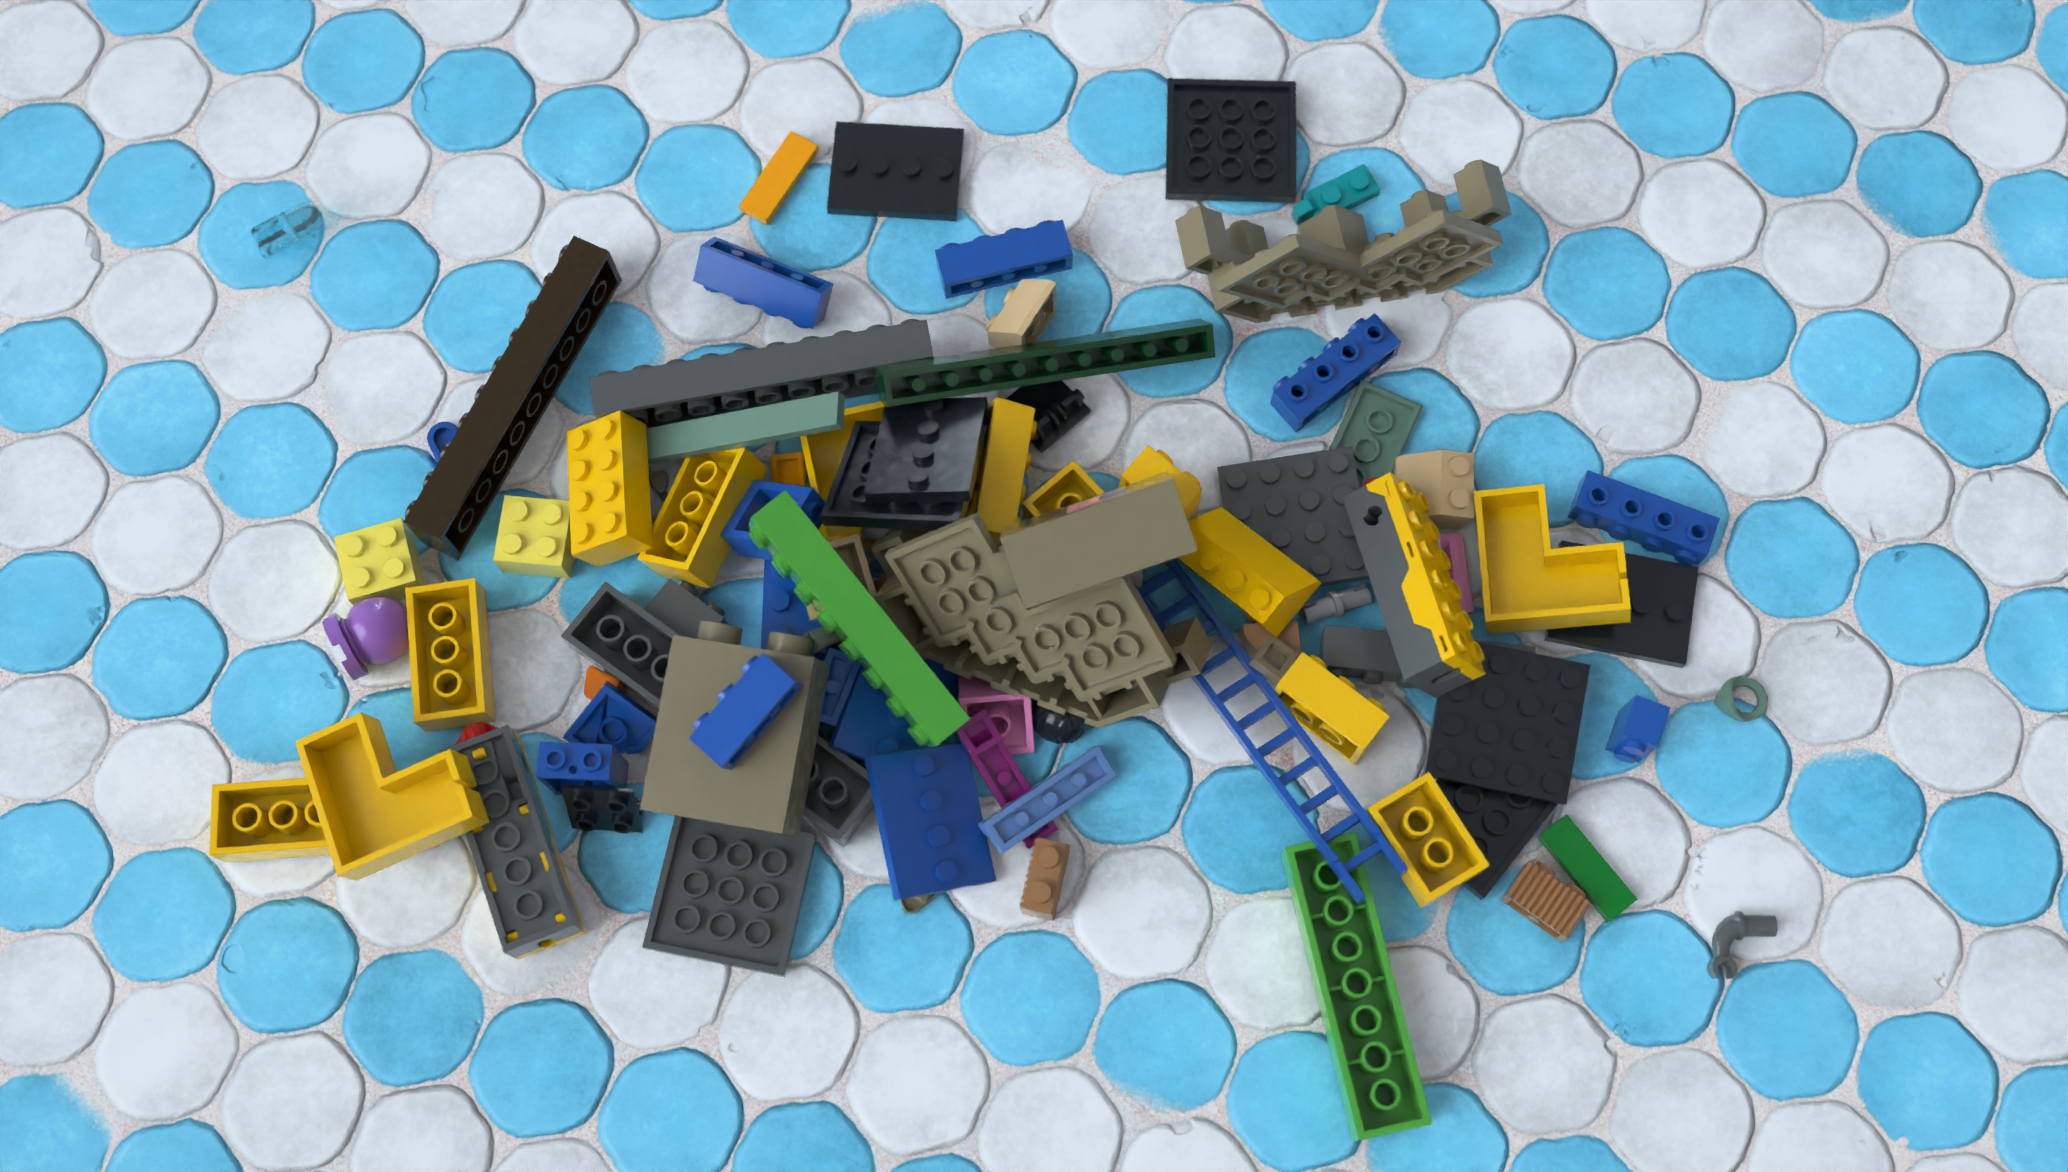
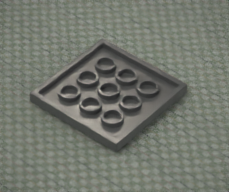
M1352 446L1217 467L1223 508L1321 582L1319 587L1370 579L1342 497L1359 489Z
M675 816L642 948L785 977L817 835L800 831V836L780 834Z

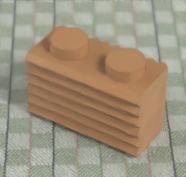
M1038 837L1034 840V846L1032 847L1033 853H1031V860L1027 868L1028 874L1024 882L1025 888L1023 889L1019 906L1020 911L1024 915L1054 921L1070 845Z
M1529 861L1521 868L1500 900L1556 940L1563 942L1569 938L1591 903L1584 899L1586 894L1579 887L1571 883L1565 885L1554 878L1555 872L1549 866L1539 861L1536 863Z

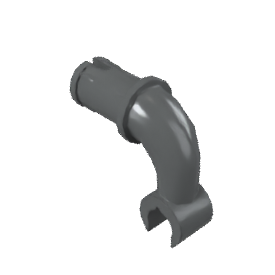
M1736 911L1734 915L1728 916L1720 922L1712 937L1713 958L1707 963L1709 976L1712 979L1719 978L1718 966L1723 964L1726 968V979L1734 978L1737 973V964L1729 956L1733 941L1736 939L1743 940L1744 937H1775L1778 931L1776 917L1774 915H1744L1741 911Z

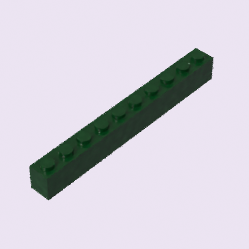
M1192 319L875 366L879 400L886 407L1213 358L1215 357L1213 324L1202 319Z

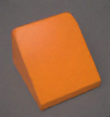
M589 666L587 669L584 695L588 699L592 700L606 681L613 684L623 693L626 690L618 679L599 668Z

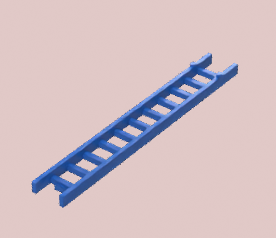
M1176 559L1166 561L1165 564L1169 569L1144 582L1140 588L1134 583L1162 634L1167 627L1164 624L1165 622L1196 604L1208 620L1201 625L1205 633L1209 634L1216 630L1228 646V648L1206 661L1201 673L1191 678L1357 904L1363 903L1366 896L1349 873L1378 853L1382 852L1400 877L1405 875L1408 867L1381 833L1378 825L1371 820L1262 673L1248 665L1251 661L1250 657ZM1177 578L1189 595L1157 614L1145 597ZM1235 656L1248 675L1216 694L1204 676ZM1255 683L1268 702L1239 721H1236L1223 703ZM1276 710L1288 726V729L1261 747L1256 748L1244 730ZM1296 737L1310 757L1285 774L1277 777L1264 757ZM1318 766L1331 786L1299 806L1285 786ZM1339 794L1353 814L1320 835L1306 815ZM1360 823L1375 843L1342 864L1336 853L1328 846V843Z

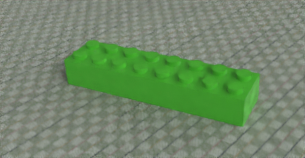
M786 490L751 516L748 525L750 527L748 535L760 550H763L765 547L773 555L771 564L783 578L788 575L796 584V588L793 590L805 606L813 604L820 613L816 617L819 624L828 634H831L833 631L843 642L839 645L841 651L851 662L856 659L865 669L861 673L863 678L872 689L880 688L888 697L884 701L885 705L896 718L902 716L910 725L906 730L919 746L922 744L927 747L938 746L970 719Z
M1356 832L1342 834L1328 843V846L1336 853L1342 864L1361 852ZM1312 841L1286 846L1281 853L1352 1141L1357 1142L1431 1125L1429 1109L1364 863L1349 873L1366 896L1365 901L1358 905Z

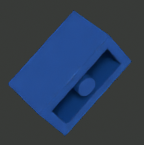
M1635 695L1618 711L1605 750L1613 752L1614 757L1623 762H1640L1658 747L1671 708Z

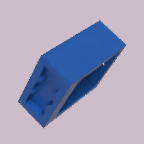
M753 480L720 536L738 555L772 561L773 555L766 547L760 550L748 535L750 532L748 525L751 516L786 490L819 530L822 525L821 513L825 501L811 487Z
M540 741L536 778L556 795H563L562 785L585 786L589 781L593 783V787L626 789L629 762L612 744Z

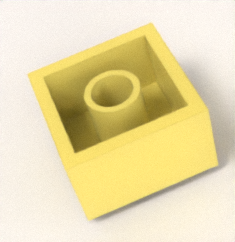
M504 495L493 557L496 565L503 573L570 579L574 556H571L569 501Z
M402 518L334 537L347 600L352 605H356L362 599L375 596H384L400 601L406 599L405 588L426 585L414 533L407 527Z

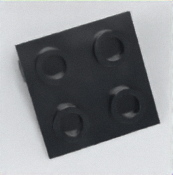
M1063 381L1022 386L1006 398V400L1035 408L1033 420L1037 422L1035 435L1030 442L1041 453L1091 412V409L1083 402L1085 397L1079 389L1072 391Z
M577 785L561 786L572 828L583 831L608 830L623 834L629 832L642 833L640 815H643L644 810H640L641 801H638V797H635L634 789Z

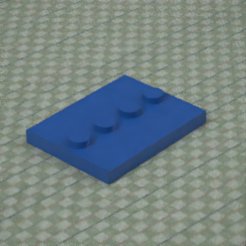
M925 658V663L956 700L959 694L958 677L963 676L943 669L944 664ZM861 665L828 746L865 762L867 757L873 755L929 748L923 744L919 746L906 730L910 727L909 723L903 716L896 718L887 708L884 701L888 697L880 688L876 690L871 688L861 674L865 671Z
M962 743L873 755L865 759L894 901L990 884L996 881L987 835H984L978 827V823L983 820L970 757Z

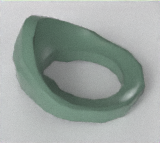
M1744 676L1728 679L1714 699L1715 705L1723 713L1741 722H1749L1761 717L1767 709L1768 696L1763 686L1756 680ZM1737 687H1747L1755 693L1757 698L1755 710L1747 713L1741 712L1735 707L1733 691Z

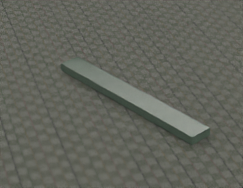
M838 391L646 428L648 464L843 429L845 396Z

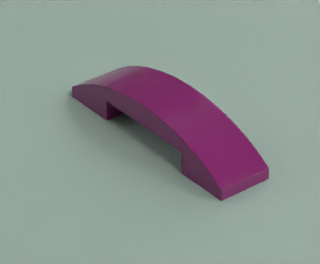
M985 709L971 716L966 723L956 730L964 748L1001 809L1004 805L1031 789ZM1051 820L1022 841L1030 849L1034 846L1036 838L1045 839L1058 831V828L1054 821Z

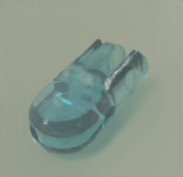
M302 202L251 228L250 232L261 256L269 258L316 232L323 222L322 213L314 204Z

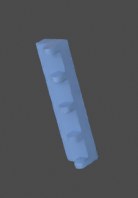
M1092 746L1085 753L1062 766L1060 770L1042 782H1038L1012 802L1004 805L1002 809L987 819L980 821L978 827L984 835H988L997 852L1003 854L1117 775L1099 746Z

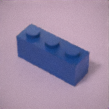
M762 653L759 657L757 655L752 657L743 667L742 673L744 675L735 685H728L717 698V701H719L718 705L711 713L706 712L701 715L693 725L695 731L689 739L721 768L731 770L804 686L773 657Z

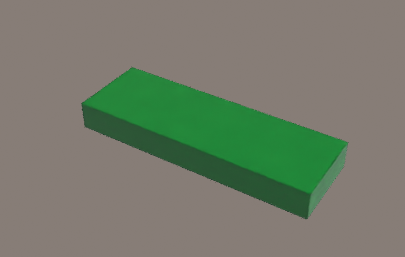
M1567 814L1537 837L1576 886L1584 891L1586 898L1607 923L1638 900Z

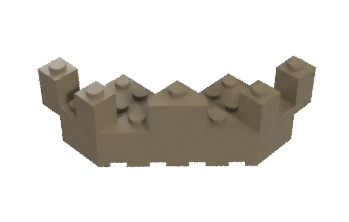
M1480 159L1467 163L1464 169L1453 174L1462 210L1450 213L1448 212L1444 196L1429 190L1417 191L1411 195L1410 199L1400 204L1405 227L1401 228L1396 235L1390 232L1382 233L1376 236L1375 241L1371 243L1368 240L1363 215L1338 205L1324 207L1321 213L1298 225V234L1285 236L1281 239L1280 243L1270 249L1268 248L1263 226L1247 220H1239L1233 222L1230 228L1225 230L1222 213L1205 206H1195L1189 209L1187 214L1175 220L1185 268L1208 276L1215 311L1255 323L1271 321V315L1289 312L1290 318L1315 314L1317 312L1316 307L1334 304L1335 310L1362 306V299L1380 297L1381 302L1405 299L1408 297L1407 292L1425 289L1426 295L1440 293L1494 265L1490 250L1503 244L1500 231L1489 226L1512 215L1499 167Z
M978 512L931 532L929 530L891 529L883 537L878 538L870 548L888 576V579L874 596V599L923 660L928 658L944 664L943 669L968 679L975 676L991 683L990 687L1015 697L1018 694H1022L1038 701L1037 705L1064 715L1068 712L1085 719V724L1096 728L1159 707L1169 684L1201 673L1212 648V643L1196 616L1166 627L1162 634L1129 574L1028 609H1024L1019 592L1001 598L987 561V555L999 552L1000 549Z

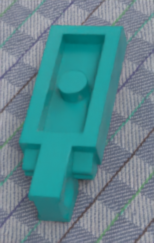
M1362 164L1308 191V193L1302 196L1303 201L1292 207L1291 216L1295 223L1299 225L1321 213V210L1329 205H1338L1350 210L1378 196L1381 189L1366 165Z

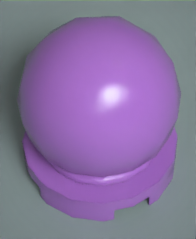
M375 596L362 599L350 609L346 619H341L337 613H333L322 621L332 647L340 644L347 658L341 663L353 680L369 674L367 668L369 663L382 665L396 661L409 649L406 606L394 598Z

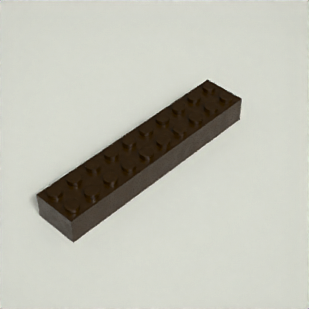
M573 236L570 243L561 249L558 263L554 270L545 276L542 282V290L536 300H532L527 306L523 322L519 328H515L512 331L508 347L503 355L499 356L493 363L492 374L486 384L478 388L473 406L459 420L458 431L452 441L446 443L443 447L440 461L434 471L429 472L425 477L423 489L417 500L412 501L407 507L403 522L423 544L454 559L459 560L622 281L608 250L576 236Z

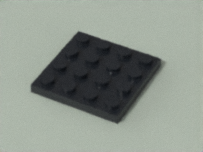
M1168 78L1165 200L1295 203L1296 81Z
M855 421L821 513L823 526L934 531L965 518L969 502L866 504L864 490L881 421ZM985 425L976 478L987 446L988 425Z
M1476 641L1485 657L1482 665L1486 674L1436 698L1422 776L1430 772L1432 777L1436 779L1566 805L1590 665Z

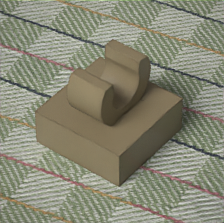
M1269 634L1248 665L1278 684L1299 653L1272 634Z

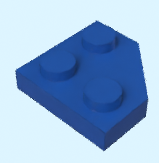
M606 681L568 728L563 738L570 743L612 744L620 753H641L654 737L657 717L613 684Z

